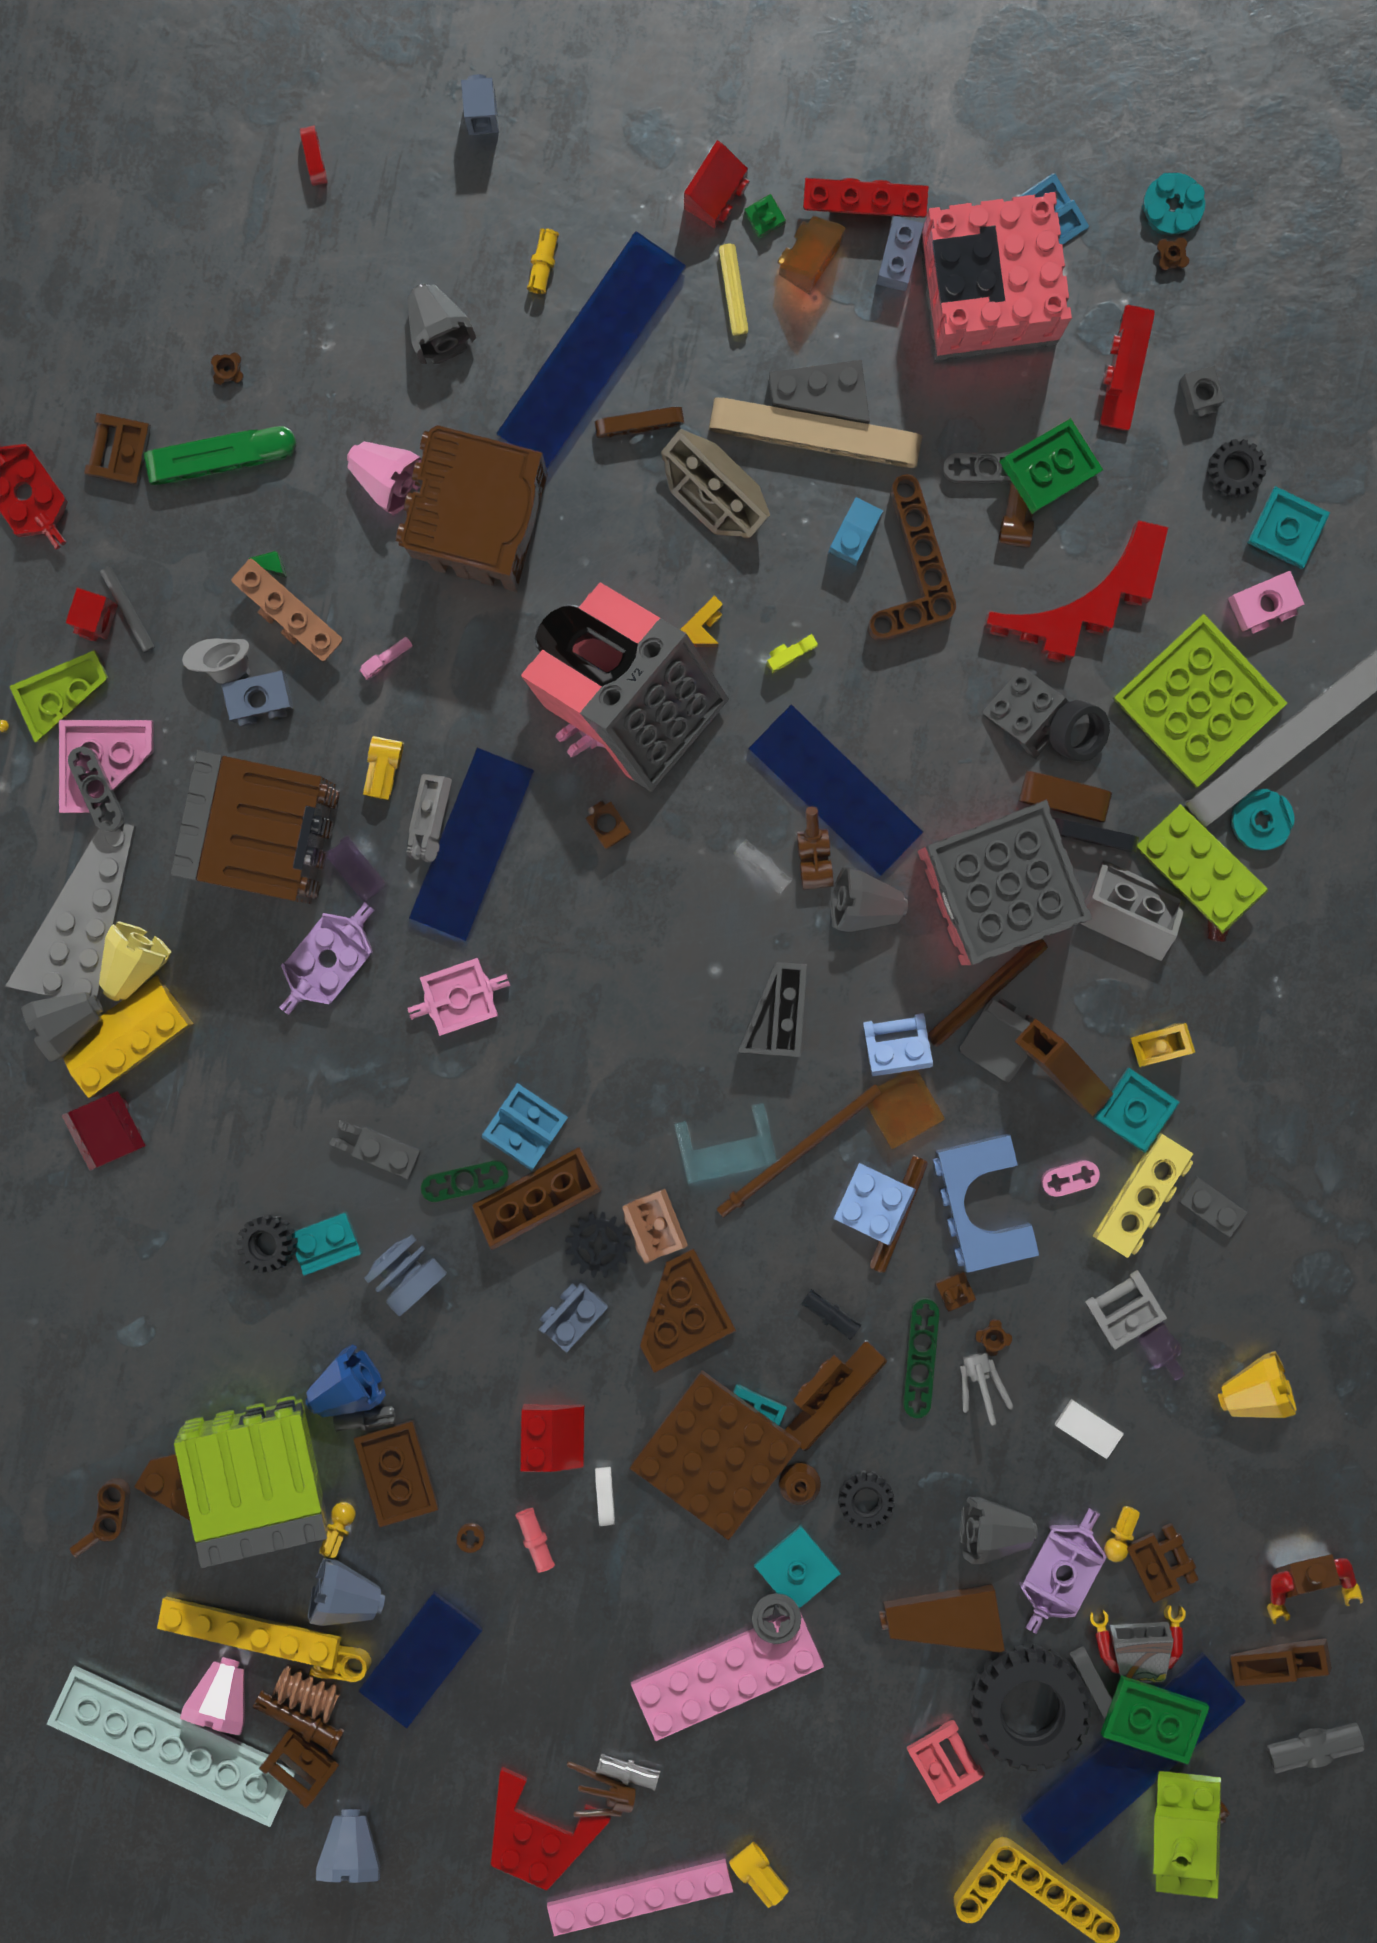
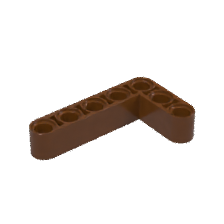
M909 474L896 478L890 494L922 598L876 612L869 621L868 632L877 641H887L945 623L953 616L956 610V601L920 484L914 476ZM909 484L913 489V495L907 498L900 496L897 492L898 485ZM910 513H917L922 518V524L918 527H912L907 523L906 516ZM919 542L927 543L931 548V554L925 557L918 555L915 545ZM928 571L936 572L940 577V584L936 586L928 585L924 580V574ZM939 600L945 601L949 606V613L942 616L935 613L933 609L934 602ZM910 609L917 611L920 615L919 623L908 624L904 619V612ZM880 618L889 621L891 629L888 633H879L874 627V622Z

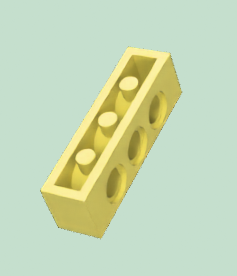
M1159 1133L1146 1153L1141 1157L1094 1232L1093 1237L1129 1258L1131 1253L1135 1255L1144 1242V1239L1141 1237L1147 1227L1152 1229L1158 1221L1160 1213L1157 1211L1164 1201L1168 1203L1175 1194L1177 1187L1174 1184L1180 1175L1184 1177L1193 1164V1161L1190 1160L1193 1153ZM1165 1162L1168 1165L1169 1172L1165 1178L1158 1179L1154 1173L1157 1164ZM1149 1188L1152 1191V1200L1146 1205H1141L1138 1201L1139 1192ZM1132 1214L1136 1218V1225L1132 1230L1125 1231L1122 1228V1220L1125 1216Z

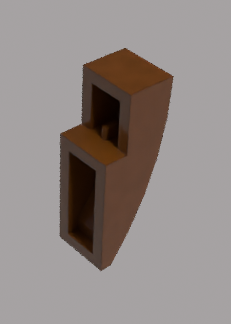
M1327 1638L1273 1645L1230 1656L1235 1687L1296 1682L1298 1678L1328 1676L1332 1669Z

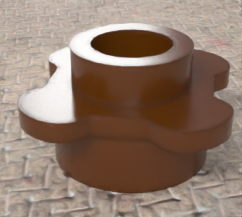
M1179 237L1175 241L1162 239L1158 242L1157 249L1160 251V268L1163 270L1178 266L1185 268L1189 264V258L1186 256L1185 250L1187 241L1184 238ZM1175 251L1176 255L1171 256L1170 252Z
M233 352L230 355L217 354L212 357L211 364L215 372L213 380L217 385H223L229 381L240 383L243 380L244 375L240 371L239 365L242 359L238 353ZM226 366L230 367L228 372L224 370Z
M996 1319L991 1320L988 1327L984 1330H978L975 1335L976 1340L985 1346L986 1353L989 1356H996L998 1351L1012 1343V1336L1009 1333H1005L1002 1329V1323ZM992 1335H996L997 1339L995 1341L991 1340Z

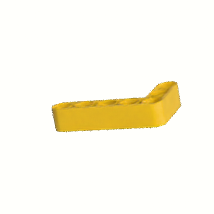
M1007 1837L997 1838L990 1844L954 1895L953 1903L959 1919L965 1923H975L981 1919L1010 1879L1096 1943H1115L1120 1936V1929L1114 1915ZM1002 1850L1012 1851L1011 1857L1005 1861L997 1859L998 1853ZM1028 1868L1037 1870L1036 1875L1030 1879L1022 1877V1874ZM984 1875L994 1877L993 1882L989 1885H982L979 1883V1880ZM1059 1886L1062 1888L1059 1895L1055 1897L1047 1895L1051 1887ZM966 1900L976 1902L975 1907L970 1910L962 1909L961 1905ZM1083 1904L1086 1906V1910L1082 1914L1075 1915L1072 1913L1076 1905ZM1107 1922L1111 1924L1107 1932L1100 1933L1097 1931L1101 1923Z

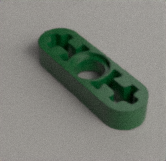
M491 1160L434 1173L422 1181L421 1193L426 1200L439 1202L500 1188L507 1182L509 1170L502 1161ZM491 1166H496L497 1170L503 1171V1175L499 1177L498 1183H494L493 1178L482 1180L485 1186L479 1187V1176L475 1169L481 1168V1174L489 1173ZM462 1172L471 1174L474 1179L473 1186L468 1190L460 1189L457 1186L456 1178ZM451 1175V1187L455 1193L449 1194V1187L441 1189L439 1196H434L433 1192L427 1191V1187L431 1185L432 1179H436L437 1184L448 1182L445 1176Z

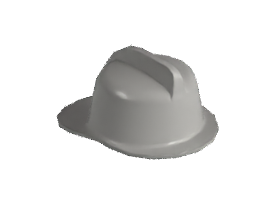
M206 639L192 645L182 658L183 665L188 670L207 672L220 684L246 679L251 675L247 656L250 646L249 642L245 639Z

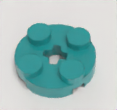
M1174 172L1160 175L1148 187L1142 203L1143 212L1149 221L1150 227L1157 233L1169 237L1179 236L1195 228L1205 211L1204 188L1192 177L1183 173ZM1173 197L1178 198L1179 203L1182 204V209L1177 208L1174 212H1171L1169 210L1170 205L1166 203V200H1172Z
M1257 789L1251 791L1232 808V830L1236 838L1249 849L1265 851L1279 847L1287 840L1294 826L1295 816L1290 802L1284 796L1272 790ZM1259 811H1262L1263 815L1270 816L1271 820L1266 822L1267 828L1265 829L1255 823Z

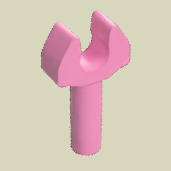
M404 637L380 655H374L360 666L361 669L359 671L366 680L381 672L385 665L413 647L412 643L407 637Z

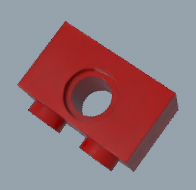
M76 588L65 623L73 627L72 633L79 635V637L97 642L98 637L107 640L118 604L105 596Z

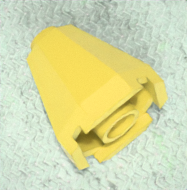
M118 921L115 925H111L105 937L99 985L104 990L103 994L114 1001L126 1000L166 964L172 952L161 939L154 936L153 941L144 936L147 931Z

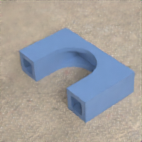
M1004 1134L937 1150L938 1158L933 1159L936 1176H942L945 1188L940 1189L943 1206H949L952 1218L947 1219V1224L951 1237H957L959 1248H955L954 1253L958 1267L964 1266V1270L968 1273L1039 1256L1031 1224L1026 1223L1001 1230L987 1231L973 1225L965 1212L964 1198L973 1180L982 1174L1018 1165L1011 1135Z

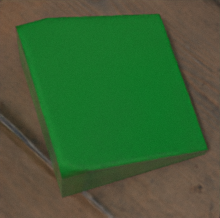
M273 551L249 558L257 562L268 573L287 577L282 557L278 552Z

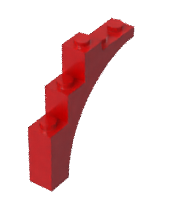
M1138 520L1133 526L1128 544L1116 566L1092 591L1070 604L1041 613L1020 615L989 611L986 615L984 627L991 628L990 633L997 636L1008 637L1009 633L1020 635V641L1038 644V640L1043 641L1040 653L1046 654L1047 660L1057 663H1065V659L1071 660L1075 655L1082 625L1086 626L1085 631L1103 635L1104 631H1110L1113 628L1120 597L1124 598V603L1135 606H1142V602L1147 603L1151 600L1169 527Z

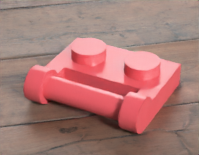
M955 1720L944 1723L939 1729L907 1746L910 1756L937 1803L963 1790L985 1775L981 1765H976L957 1732L959 1727ZM946 1738L966 1770V1773L960 1777L939 1743Z

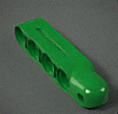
M275 426L149 450L144 453L150 485H163L283 460L294 453L296 438L289 428Z

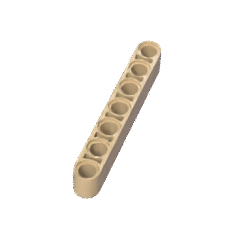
M714 398L709 430L720 434L907 468L917 467L922 442V435L914 432L728 398Z

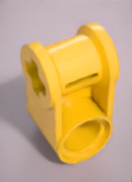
M339 1645L336 1667L331 1670L313 1665L310 1668L309 1674L318 1678L357 1682L370 1669L371 1657L364 1649ZM348 1660H359L362 1664V1670L353 1671L349 1667Z

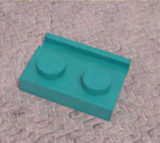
M347 1212L296 1230L295 1233L291 1234L292 1238H297L298 1243L293 1244V1247L297 1248L295 1255L301 1266L303 1276L362 1254Z

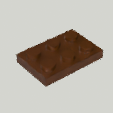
M414 1420L354 1437L353 1440L379 1527L439 1510Z

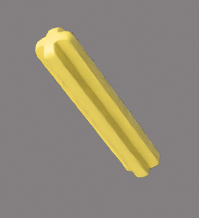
M724 244L719 247L731 330L733 335L740 336L748 333V323L736 247L734 244Z

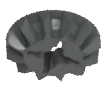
M775 1593L763 1597L756 1604L752 1613V1624L755 1632L761 1639L772 1644H781L790 1641L797 1634L802 1617L799 1607L793 1599L786 1595ZM775 1605H777L780 1615L790 1617V1619L780 1623L778 1633L774 1623L764 1621V1618L773 1616Z

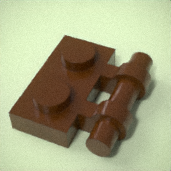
M1172 1523L1161 1528L1165 1539L1159 1543L1152 1532L1127 1544L1128 1553L1153 1603L1181 1590L1177 1583V1578L1184 1575L1188 1584L1199 1580L1194 1570L1196 1565L1193 1558L1188 1557L1182 1545L1184 1540L1181 1534L1176 1532ZM1172 1550L1177 1564L1170 1568L1164 1554Z

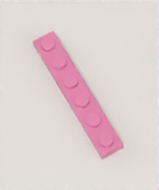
M726 1859L548 1902L547 1909L554 1936L731 1893L733 1892Z

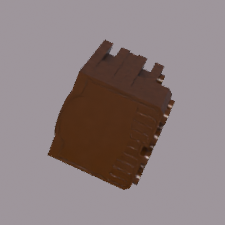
M439 425L431 428L429 432L424 431L420 443L423 457L421 462L416 461L412 473V480L415 481V486L421 487L420 493L408 492L406 496L404 511H407L405 524H399L396 542H399V546L406 549L411 558L429 562L434 571L446 574L448 566H452L456 575L460 578L478 580L490 586L494 585L495 578L501 579L506 590L517 592L548 476L542 452Z

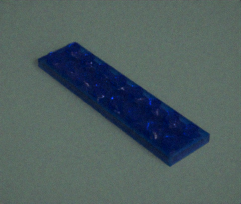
M635 231L496 433L497 436L511 445L542 452L546 469L548 470L684 273L686 265Z
M1204 1653L1163 1688L1205 1702L1209 1706L1195 1747L1246 1702ZM1106 1739L1021 1815V1819L1063 1865L1157 1782L1159 1771L1168 1772L1179 1761Z

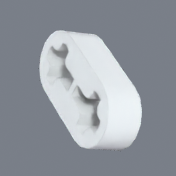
M611 1467L595 1468L599 1526L615 1525Z

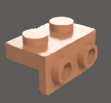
M666 1189L635 1199L622 1207L625 1223L632 1231L636 1250L642 1256L644 1263L651 1262L658 1257L688 1246Z

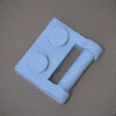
M924 1013L914 1014V1018L875 1024L872 1021L863 1022L872 1077L933 1067ZM910 1030L917 1031V1036L882 1042H876L875 1040L877 1035Z

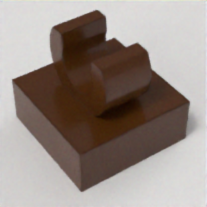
M964 1271L935 1283L948 1312L976 1300Z

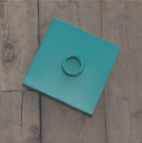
M1274 486L1247 543L1303 569L1330 512Z
M1127 1067L1112 1089L1113 1095L1104 1107L1097 1111L1093 1118L1146 1153L1180 1102Z
M801 1525L754 1564V1567L776 1593L790 1597L799 1608L841 1574Z

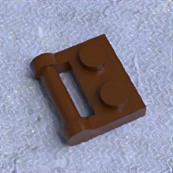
M96 413L94 423L97 424L90 461L89 464L85 465L84 474L91 477L139 485L151 425L140 421ZM109 427H115L116 432L108 468L101 467Z
M289 1728L258 1769L265 1775L269 1773L299 1798L300 1801L298 1803L306 1809L339 1764L312 1741L306 1742L303 1734ZM281 1759L307 1781L311 1787L306 1789L276 1763L277 1760Z

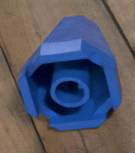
M353 1344L343 1349L306 1392V1405L313 1414L324 1418L366 1411L382 1402L386 1396L384 1388L379 1390L377 1385L382 1382L381 1375L366 1352L361 1350L356 1353L357 1347Z

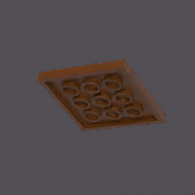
M701 1370L632 1462L630 1469L729 1541L800 1448L801 1442Z

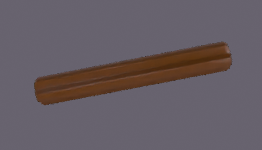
M913 1156L902 1183L916 1189L891 1245L881 1241L878 1242L870 1263V1268L875 1271L884 1273L888 1267L927 1168L928 1162L925 1159Z

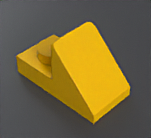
M715 595L680 629L688 635L695 647L719 646V643L703 628L706 624L712 627L723 615L720 612L723 608V603Z
M1186 1023L1172 1024L1159 1030L1131 1037L1139 1067L1195 1053Z

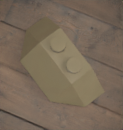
M680 429L661 451L662 459L665 462V472L670 492L713 534L750 538L770 516L760 486L716 443Z

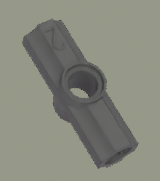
M1357 1723L1329 1730L1322 1728L1309 1729L1301 1732L1298 1738L1267 1745L1268 1757L1275 1774L1303 1766L1308 1768L1323 1767L1332 1763L1334 1758L1365 1751L1364 1740Z

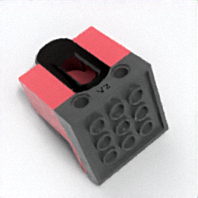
M601 582L588 594L580 606H561L551 611L541 621L534 638L536 648L540 653L521 674V677L546 709L603 744L624 774L650 792L654 790L729 700L685 632Z

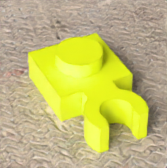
M811 634L788 648L785 644H782L769 652L771 658L767 660L766 664L773 674L816 648L818 643Z

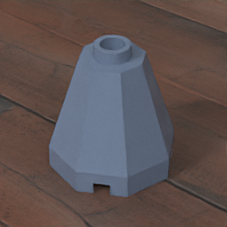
M323 1558L315 1577L319 1579L316 1587L313 1586L310 1597L308 1619H310L309 1622L311 1624L325 1626L373 1620L376 1613L381 1614L385 1603V1595H381L380 1586L336 1559Z
M341 1809V1815H335L316 1867V1881H349V1883L379 1881L381 1865L367 1816L360 1815V1809Z

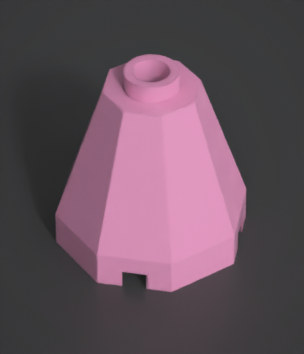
M365 441L359 445H354L347 455V468L374 501L394 516L404 509L406 496L412 487L416 491L420 488L415 486V481L412 480V473L416 461L421 462L422 459L413 452Z
M222 1657L221 1662L214 1661L183 1706L180 1719L199 1726L211 1727L217 1731L241 1735L245 1724L244 1669L238 1667L240 1662Z

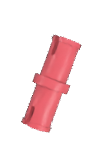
M527 1508L518 1512L515 1516L525 1538L523 1540L524 1547L529 1548L536 1571L541 1573L553 1568L555 1563L546 1544L547 1535L541 1531L534 1508Z

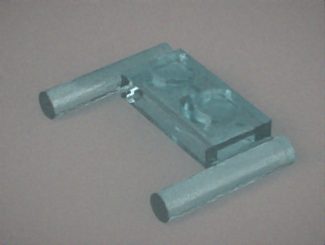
M764 1103L752 1105L758 1131L757 1136L697 1150L692 1149L686 1121L674 1123L688 1183L763 1167L777 1161Z

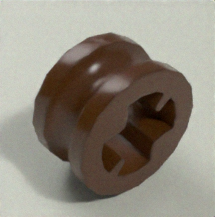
M475 1523L463 1525L457 1534V1545L462 1551L467 1553L478 1551L485 1539L482 1527ZM468 1530L474 1531V1536L479 1537V1542L475 1540L473 1545H467L468 1542L466 1539H462V1534L467 1535Z

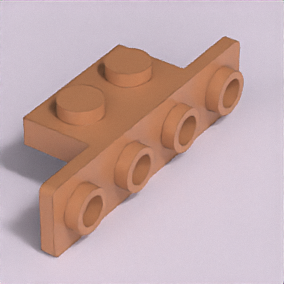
M249 559L231 579L232 583L261 607L257 612L270 624L276 620L284 627L280 632L292 644H295L297 641L301 642L322 662H325L343 642L341 636L253 559Z

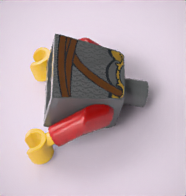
M1167 1605L1165 1607L1164 1616L1170 1621V1627L1168 1622L1110 1625V1631L1106 1630V1624L1108 1623L1106 1611L1102 1609L1105 1616L1102 1623L1094 1622L1091 1611L1089 1617L1091 1623L1097 1627L1098 1633H1095L1100 1658L1111 1672L1120 1674V1678L1122 1675L1149 1685L1153 1682H1163L1166 1679L1167 1671L1174 1667L1183 1654V1628L1180 1627V1622L1185 1619L1186 1612L1181 1606L1178 1607L1179 1614L1175 1619L1171 1616V1606Z

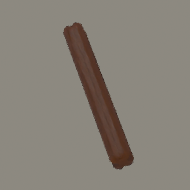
M1039 939L1024 946L928 1033L929 1041L935 1047L940 1046L1047 950L1048 945L1043 939Z

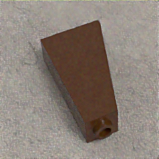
M1036 1018L1015 1040L1091 1116H1094L1098 1110L1103 1108L1113 1095L1112 1091L1074 1049Z
M992 1584L883 1601L885 1611H879L882 1630L888 1629L890 1639L993 1652L1005 1651L996 1593Z

